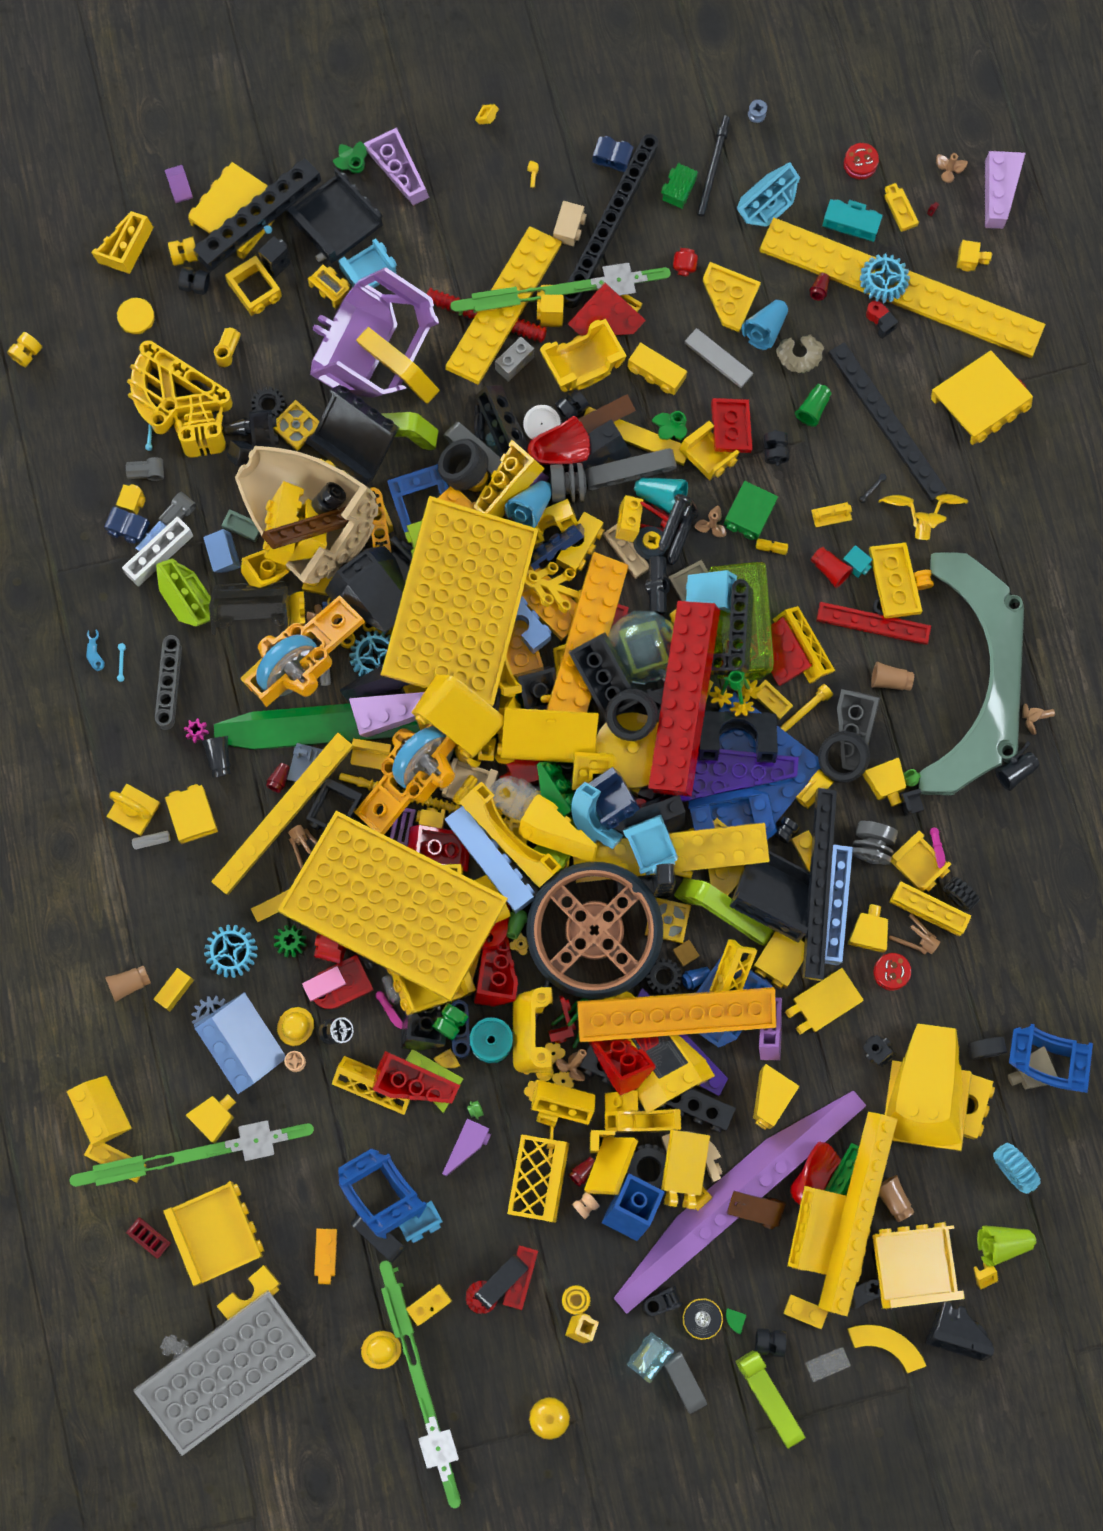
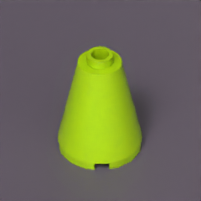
M982 1226L983 1229H979L977 1235L978 1250H982L984 1256H981V1259L989 1267L1028 1252L1036 1245L1035 1235L1027 1229Z

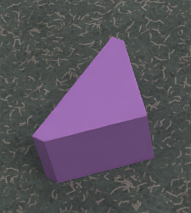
M180 165L166 169L165 173L175 203L192 199L193 196L183 166Z

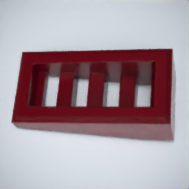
M141 1217L126 1232L157 1259L160 1258L171 1244ZM141 1225H143L144 1228L139 1232L138 1235H136L135 1232L137 1231V1229ZM149 1230V1235L143 1241L141 1239L142 1236ZM155 1235L157 1238L149 1246L147 1243ZM161 1240L163 1244L158 1248L157 1251L153 1250L154 1247Z

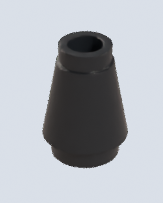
M245 417L226 423L224 425L226 435L249 436L251 434L250 419Z

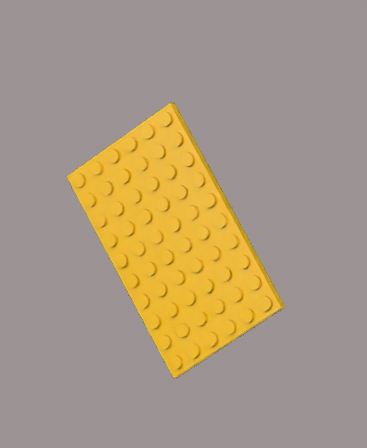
M429 496L381 675L423 688H428L436 675H451L493 707L538 529Z
M336 811L279 906L278 912L451 1002L507 903L508 898Z

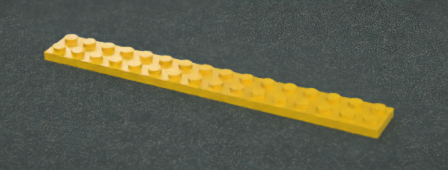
M774 217L759 250L762 253L815 274L827 273L830 276L829 279L864 292L865 289L861 288L862 281L859 279L860 275H862L860 273L861 269L864 268L865 262H869V259L873 257ZM882 268L875 269L871 273L881 271ZM912 271L908 273L910 280L903 295L900 294L898 300L894 298L893 302H890L888 299L886 300V302L1029 358H1032L1045 327L1044 323ZM894 283V285H889L887 289L894 288L898 284Z

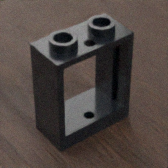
M327 778L306 817L309 826L318 831L320 828L326 829L327 824L315 818L329 791L353 802L347 814L352 819L355 815L354 812L363 799L362 794Z

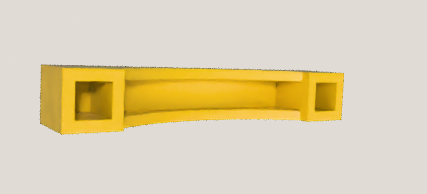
M481 781L459 803L540 888L561 868L560 864L549 853L545 855L532 849L512 833L496 809L493 801L495 795Z

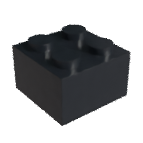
M545 666L513 675L522 686V693H517L521 709L543 710L548 707V703H542L540 698L543 695H550L552 693L556 679L554 667Z

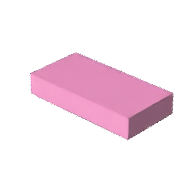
M337 966L302 983L311 1002L346 985Z

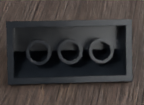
M606 632L569 651V654L606 720V708L610 700L619 692L626 689H636ZM635 699L623 700L618 705L616 714L639 701Z

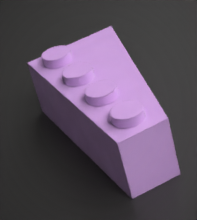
M397 128L364 143L368 154L412 205L429 198Z
M989 151L985 161V228H1004L1025 153Z
M424 692L349 699L359 735L367 738L416 721V716L411 712Z

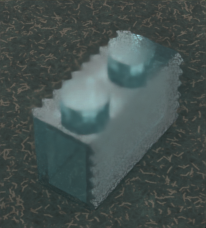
M651 1332L649 1336L643 1339L642 1345L631 1355L626 1365L648 1383H651L654 1376L659 1373L664 1363L674 1353V1350Z

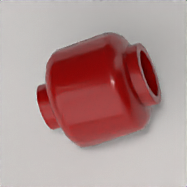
M680 248V251L675 253L673 269L678 271V275L689 276V273L696 271L698 256L694 253V250Z

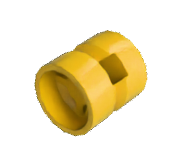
M193 237L183 239L181 243L178 240L168 242L174 266L184 264L186 260L189 263L198 261L193 250L196 246Z
M23 332L17 339L18 343L13 344L7 353L18 364L27 367L33 360L32 355H37L42 349V345L34 337Z

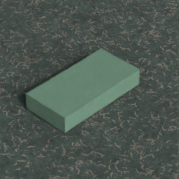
M229 509L221 525L222 528L256 542L260 532L252 519Z

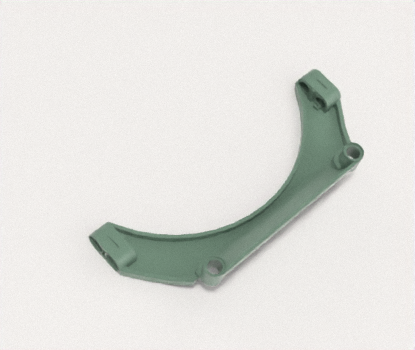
M932 553L930 560L932 575L951 586L970 605L984 629L990 653L989 686L985 701L973 726L949 753L919 773L921 776L919 778L921 794L954 795L978 777L1002 765V760L1009 763L1010 758L1018 753L1024 605L1021 597L1010 595V588L967 553ZM1013 603L1020 604L1017 609L1010 608ZM1006 749H1012V750H1013V754H1012V755H1010V756H1005V755H1003V753H1004V751H1005Z

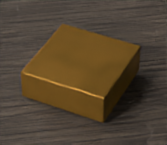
M690 940L673 949V953L683 967L700 956Z

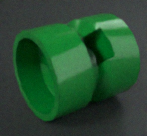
M447 1003L441 1012L443 1016L438 1017L432 1027L449 1039L454 1040L459 1032L458 1027L464 1025L468 1016L455 1006Z

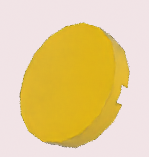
M131 298L120 305L117 312V320L127 333L142 334L153 325L154 311L146 300Z

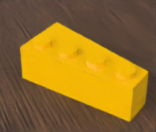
M511 440L509 450L501 457V464L497 471H493L489 485H485L473 507L477 511L502 518L506 514L505 504L508 500L526 490L545 468Z
M283 481L272 500H268L266 504L265 531L299 521L297 515L302 506V502L299 499L304 494L303 488ZM265 541L263 544V549H265L264 558L286 565L294 553L295 543L272 549Z

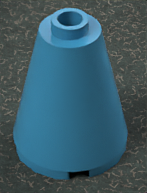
M774 300L742 324V333L744 337L748 336L751 345L761 350H766L774 345L788 313L787 304L781 300Z
M538 481L509 499L505 504L507 517H512L514 522L535 528L552 496L551 484L546 481Z

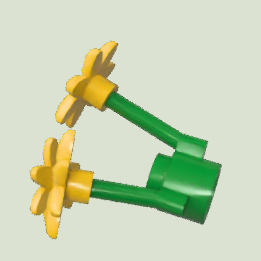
M732 671L728 677L724 678L722 689L720 690L715 686V692H709V695L714 697L711 703L718 702L720 708L723 707L724 703L731 705L729 698H732L733 694L726 693L729 684L731 689L738 691L739 702H733L735 707L730 708V711L735 712V716H739L741 713L747 716L748 712L755 710L751 707L753 702H748L750 696L757 699L755 692H760L762 688L756 687L757 680L750 684V681L745 678L744 672Z

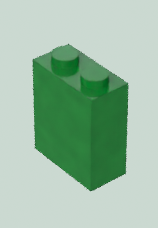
M744 481L725 519L724 525L732 532L738 531L742 533L747 539H759L777 502L778 496Z

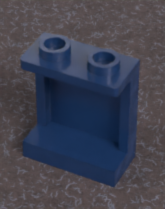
M614 767L588 783L601 791L596 803V812L601 819L599 822L607 830L617 827L620 822L632 817L640 809L622 775Z

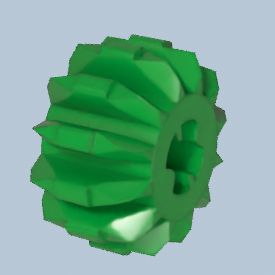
M285 925L286 931L283 932L282 929H278L281 936H274V939L279 941L274 943V947H280L277 952L279 954L284 952V957L288 958L291 952L292 957L295 958V951H298L300 954L303 953L300 946L306 947L307 944L301 941L306 940L307 937L306 935H301L303 933L301 928L296 931V925H293L291 930H289L288 925ZM292 937L295 942L289 946L286 939L290 940Z

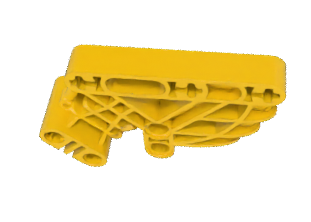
M144 341L140 345V354L134 365H130L132 369L131 379L127 380L131 387V393L128 396L133 400L140 415L152 426L157 434L166 433L175 423L179 429L178 437L187 457L201 456L200 449L202 448L204 454L207 455L206 448L208 447L211 454L223 452L226 448V442L222 432V412L229 411L233 404L229 391L154 342ZM152 368L158 370L160 380L150 374ZM198 380L211 390L205 392L192 384L191 381ZM148 382L161 390L162 398L148 390ZM175 382L192 392L193 395L177 397ZM170 407H175L173 410H167ZM213 411H219L216 421L212 414ZM183 416H184V419H185V423H184V424L182 423L181 420L178 419L179 417H183Z

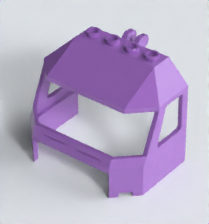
M386 267L359 279L343 299L333 321L323 315H319L318 320L325 326H329V328L325 330L318 325L313 327V330L317 334L324 336L312 360L310 375L331 388L338 385L344 386L357 396L374 398L405 389L406 387L401 385L403 380L396 374L389 388L384 390L369 381L379 361L356 342V339L367 327H370L389 342L397 327L391 303L413 305L419 328L405 354L413 362L430 327L439 324L433 310L432 298ZM377 281L396 295H384L368 284Z

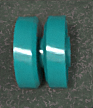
M485 1018L478 1021L472 1028L470 1047L473 1054L480 1061L498 1063L510 1054L513 1046V1036L509 1026L503 1020ZM490 1036L494 1037V1043H489L487 1041L490 1039Z

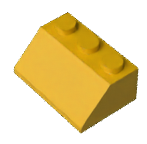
M307 499L302 504L297 515L299 521L319 515L312 507V500ZM327 533L296 542L294 553L289 561L310 559L319 547L326 549Z
M107 1076L84 1082L66 1091L91 1145L98 1147L100 1144L132 1129Z

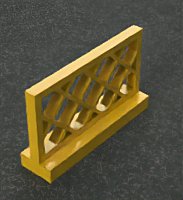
M521 1134L507 1214L556 1223L570 1143ZM525 1139L532 1140L537 1146L529 1154L524 1149ZM548 1143L555 1144L554 1153L547 1157L541 1148ZM539 1150L545 1160L535 1165L530 1156ZM528 1158L534 1168L524 1173L521 1169V1163ZM545 1162H548L551 1172L544 1177L538 1168ZM536 1170L542 1179L532 1185L527 1176ZM525 1178L530 1188L521 1194L517 1185L519 1181ZM544 1181L548 1190L546 1194L540 1197L535 1187ZM533 1190L538 1200L529 1205L523 1196ZM521 1198L527 1208L521 1212L513 1211L514 1202ZM541 1202L544 1206L543 1216L535 1215L531 1207Z

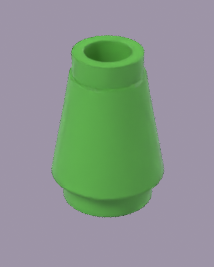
M520 910L518 913L514 911L510 913L511 917H509L507 936L511 939L518 938L527 922V913L523 910Z

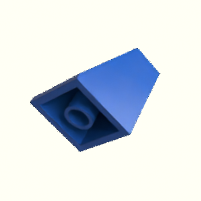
M628 1174L621 1186L619 1195H615L610 1203L602 1224L638 1241L650 1227L664 1191Z

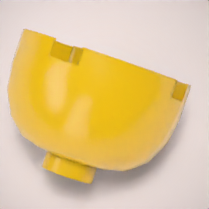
M549 1397L535 1403L529 1417L531 1428L535 1434L549 1440L559 1438L564 1434L570 1420L568 1409L564 1403L556 1398Z

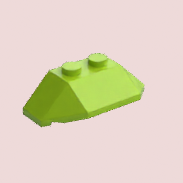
M173 558L157 563L159 591L180 622L193 626L210 622L213 618L214 601L196 574L184 565L176 563L177 561Z

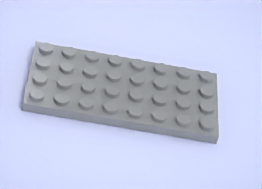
M268 1290L136 1387L134 1392L183 1456L314 1358L316 1354Z

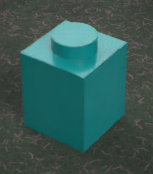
M855 545L842 562L852 567V574L859 578L862 574L866 575L872 568L870 564L873 559Z

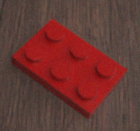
M713 398L711 406L712 422L714 425V452H734L738 450L740 453H751L752 437L749 400Z
M784 617L751 637L779 686L813 667Z

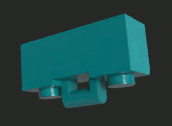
M830 199L822 226L874 242L883 215L874 210H865L866 204L852 200L845 204L841 200Z

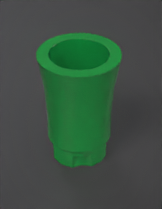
M817 384L811 390L803 404L795 411L798 420L808 426L815 427L818 425L832 394L827 386Z

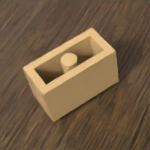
M563 201L553 232V238L562 241V244L574 247L576 240H580L582 230H579L580 225H584L587 214H584V206Z

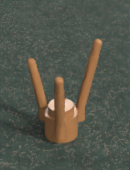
M297 825L288 833L291 837L289 841L293 846L296 858L302 869L304 865L297 844H302L310 854L311 850L306 841L309 838L315 845L318 841L310 834L308 829H304L302 825Z
M910 914L909 917L923 932L913 925L911 929L922 937L920 941L922 947L900 938L889 936V939L919 950L923 954H926V952L933 954L940 944L936 936L930 933L913 914Z

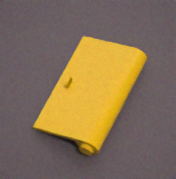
M505 708L503 738L501 743L497 745V755H501V759L574 763V752L595 753L599 714Z

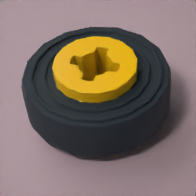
M652 526L639 530L634 540L636 552L647 560L653 556L661 557L665 553L659 550V541L663 532Z

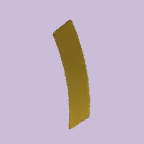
M290 889L251 908L256 921L259 922L278 913V908Z

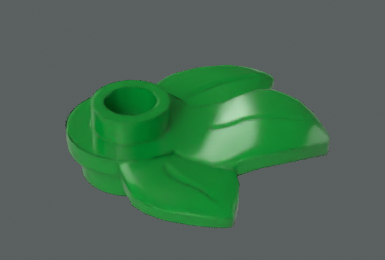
M359 141L354 148L340 144L339 157L333 160L334 165L340 170H349L355 174L362 172L365 168L364 159L367 155L364 144Z
M674 411L671 414L660 413L652 419L654 424L660 426L658 432L660 439L668 440L675 436L677 439L682 440L687 434L685 427L687 420L681 411Z

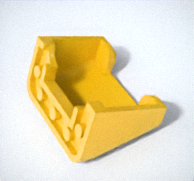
M436 675L411 712L416 716L415 719L420 724H432L458 745V754L465 759L474 758L504 725V716L451 675Z
M541 987L518 994L513 1002V1065L518 1072L553 1073V1063L551 1062L549 1050L543 1047H535V1014H543V1009L549 1004H553L551 987Z

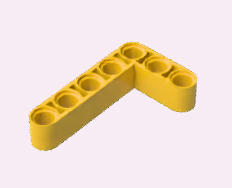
M367 327L356 339V342L400 377L426 404L440 391L414 362L370 327Z

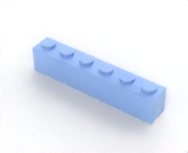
M463 806L445 818L448 826L500 894L508 898L507 903L515 913H518L534 900L533 894L535 892L529 884L524 885L521 881L523 878L517 868L514 870L509 865L511 861L505 853L501 855L498 851L500 847L498 843L488 838L486 835L487 831L478 825L473 816Z
M833 845L825 964L839 965L843 959L853 847Z

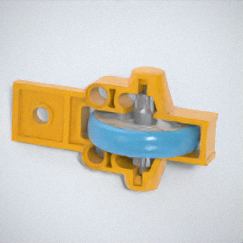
M339 595L305 626L302 627V625L295 623L290 625L278 637L269 635L263 638L258 644L262 660L257 670L244 681L251 692H254L266 707L278 697L285 696L293 691L304 697L310 696L318 687L317 678L332 665L329 653L365 622L364 619ZM342 618L341 623L333 624L335 619ZM312 639H317L321 646L317 647ZM258 686H259L260 689L263 691V693H261V692L257 689Z
M428 724L426 728L417 733L402 728L393 736L392 743L394 749L381 764V771L385 775L354 812L371 829L384 835L412 800L420 803L425 802L437 787L446 788L453 782L455 773L449 761L457 744L432 724ZM397 783L406 789L404 793L397 787ZM383 805V812L378 815L377 809Z

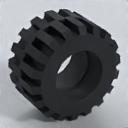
M645 1144L635 1148L624 1179H626L628 1174L639 1178L636 1170L638 1163L642 1159L651 1158L659 1164L660 1174L656 1180L647 1183L661 1190L667 1153L657 1145Z

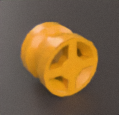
M921 570L914 573L917 590H925L934 586L930 578L932 575L931 570Z

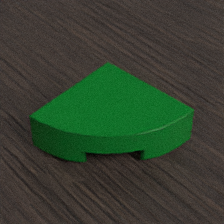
M727 1308L726 1319L729 1326L734 1332L741 1334L746 1315Z

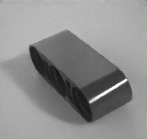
M680 1351L662 1360L689 1414L708 1405Z

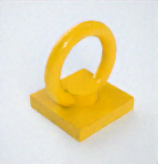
M126 784L121 793L110 792L109 797L115 803L109 811L107 818L141 836L161 803Z

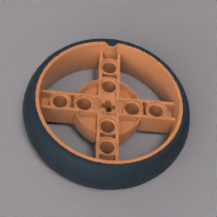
M584 862L561 870L540 888L528 913L526 927L527 942L535 965L551 984L576 997L604 999L630 990L650 972L661 950L663 920L655 896L635 874L623 867L606 862ZM596 876L615 880L626 887L609 904L600 901H589L581 904L565 885L580 878ZM567 896L571 897L573 901L569 908H565L562 904V900ZM621 897H625L628 900L627 907L623 909L617 904L618 899ZM551 899L569 916L566 923L568 944L552 960L547 956L541 936L543 915ZM638 900L645 910L648 921L647 945L639 961L621 945L624 935V925L621 917ZM581 910L586 913V919L583 922H579L576 919V913ZM606 911L613 912V921L606 922L603 915ZM592 925L594 927H596V925L599 926L598 935H591L590 932L592 930L590 927ZM579 938H583L586 941V946L582 950L578 949L575 945ZM608 938L614 942L611 950H606L603 947L604 940ZM564 952H569L572 955L571 962L564 963L561 957ZM619 953L627 955L628 959L625 964L618 963L617 955ZM582 956L593 960L608 957L625 975L608 983L587 984L573 980L564 975V973Z

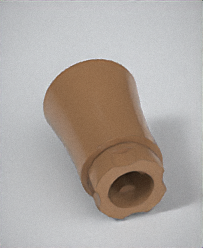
M876 662L872 673L871 687L910 691L914 681V674L904 669Z
M144 966L105 977L115 1002L151 983Z
M892 1176L881 1182L878 1195L892 1216L895 1217L897 1222L910 1217L914 1210L900 1184L898 1176Z

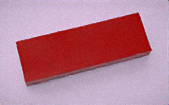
M519 1245L517 1256L529 1269L506 1291L503 1305L522 1310L537 1258V1250Z

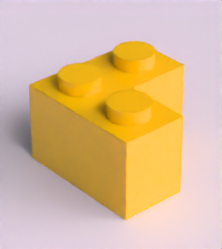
M543 290L537 292V297L541 296V299L537 300V320H541V327H562L563 295H545Z

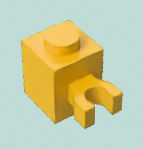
M962 240L959 247L957 268H961L964 271H975L978 262L989 265L992 252H980L981 243Z

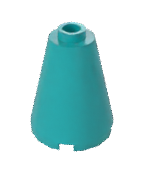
M641 478L639 481H636L634 491H636L638 497L670 514L675 503L674 495L682 494L687 496L688 482L683 479Z

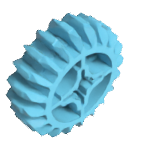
M885 253L883 258L878 254L875 259L871 257L869 262H865L859 279L862 281L861 288H865L864 294L870 293L869 299L874 296L876 297V302L882 299L884 304L887 299L893 302L894 298L898 300L900 294L903 295L905 293V289L909 285L910 276H908V269H904L905 263L899 264L900 258L894 260L893 255L887 258ZM882 268L881 271L871 273L875 269ZM894 283L898 284L894 288L887 289L889 285H894Z
M374 631V636L367 632L366 638L360 635L361 642L355 640L356 646H351V651L354 653H350L349 656L353 659L350 663L355 666L353 668L354 672L359 671V677L374 670L365 667L363 663L373 664L375 668L381 666L387 649H379L375 646V643L382 644L388 648L390 635L385 638L384 632L378 636V631ZM369 645V651L360 657L362 650ZM372 649H374L375 653H376L377 656H378V658H377L378 663H376V660L374 659V657H373V655H372V654H373V650H372Z
M230 925L226 926V931L219 927L220 934L213 931L214 940L210 937L207 939L212 944L205 945V948L210 951L204 953L206 957H211L206 960L207 964H212L210 969L212 971L217 969L216 973L218 975L224 971V977L226 978L229 976V972L235 978L236 971H238L240 976L243 975L241 969L245 968L246 971H249L250 969L247 964H255L250 958H257V954L252 953V951L258 950L257 946H251L256 942L254 938L249 939L252 934L248 932L244 935L246 929L243 927L238 932L237 925H234L233 931H231ZM228 937H239L244 942L232 944ZM223 940L224 948L216 955L217 945ZM227 943H228L229 946L232 947L233 949L236 948V949L233 951V953H234V954H233L234 958L228 953V952H229V949H228L229 947H228ZM244 948H247L245 958L239 963V953L244 951ZM221 959H231L234 966H224L218 961Z
M1005 1143L993 1153L994 1159L1001 1171L1021 1192L1025 1194L1030 1193L1040 1184V1177L1035 1168L1013 1145Z

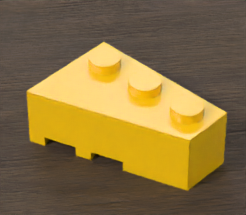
M132 211L115 227L116 230L109 237L106 236L104 243L98 249L95 248L91 252L98 263L128 274L131 273L154 228L147 216Z

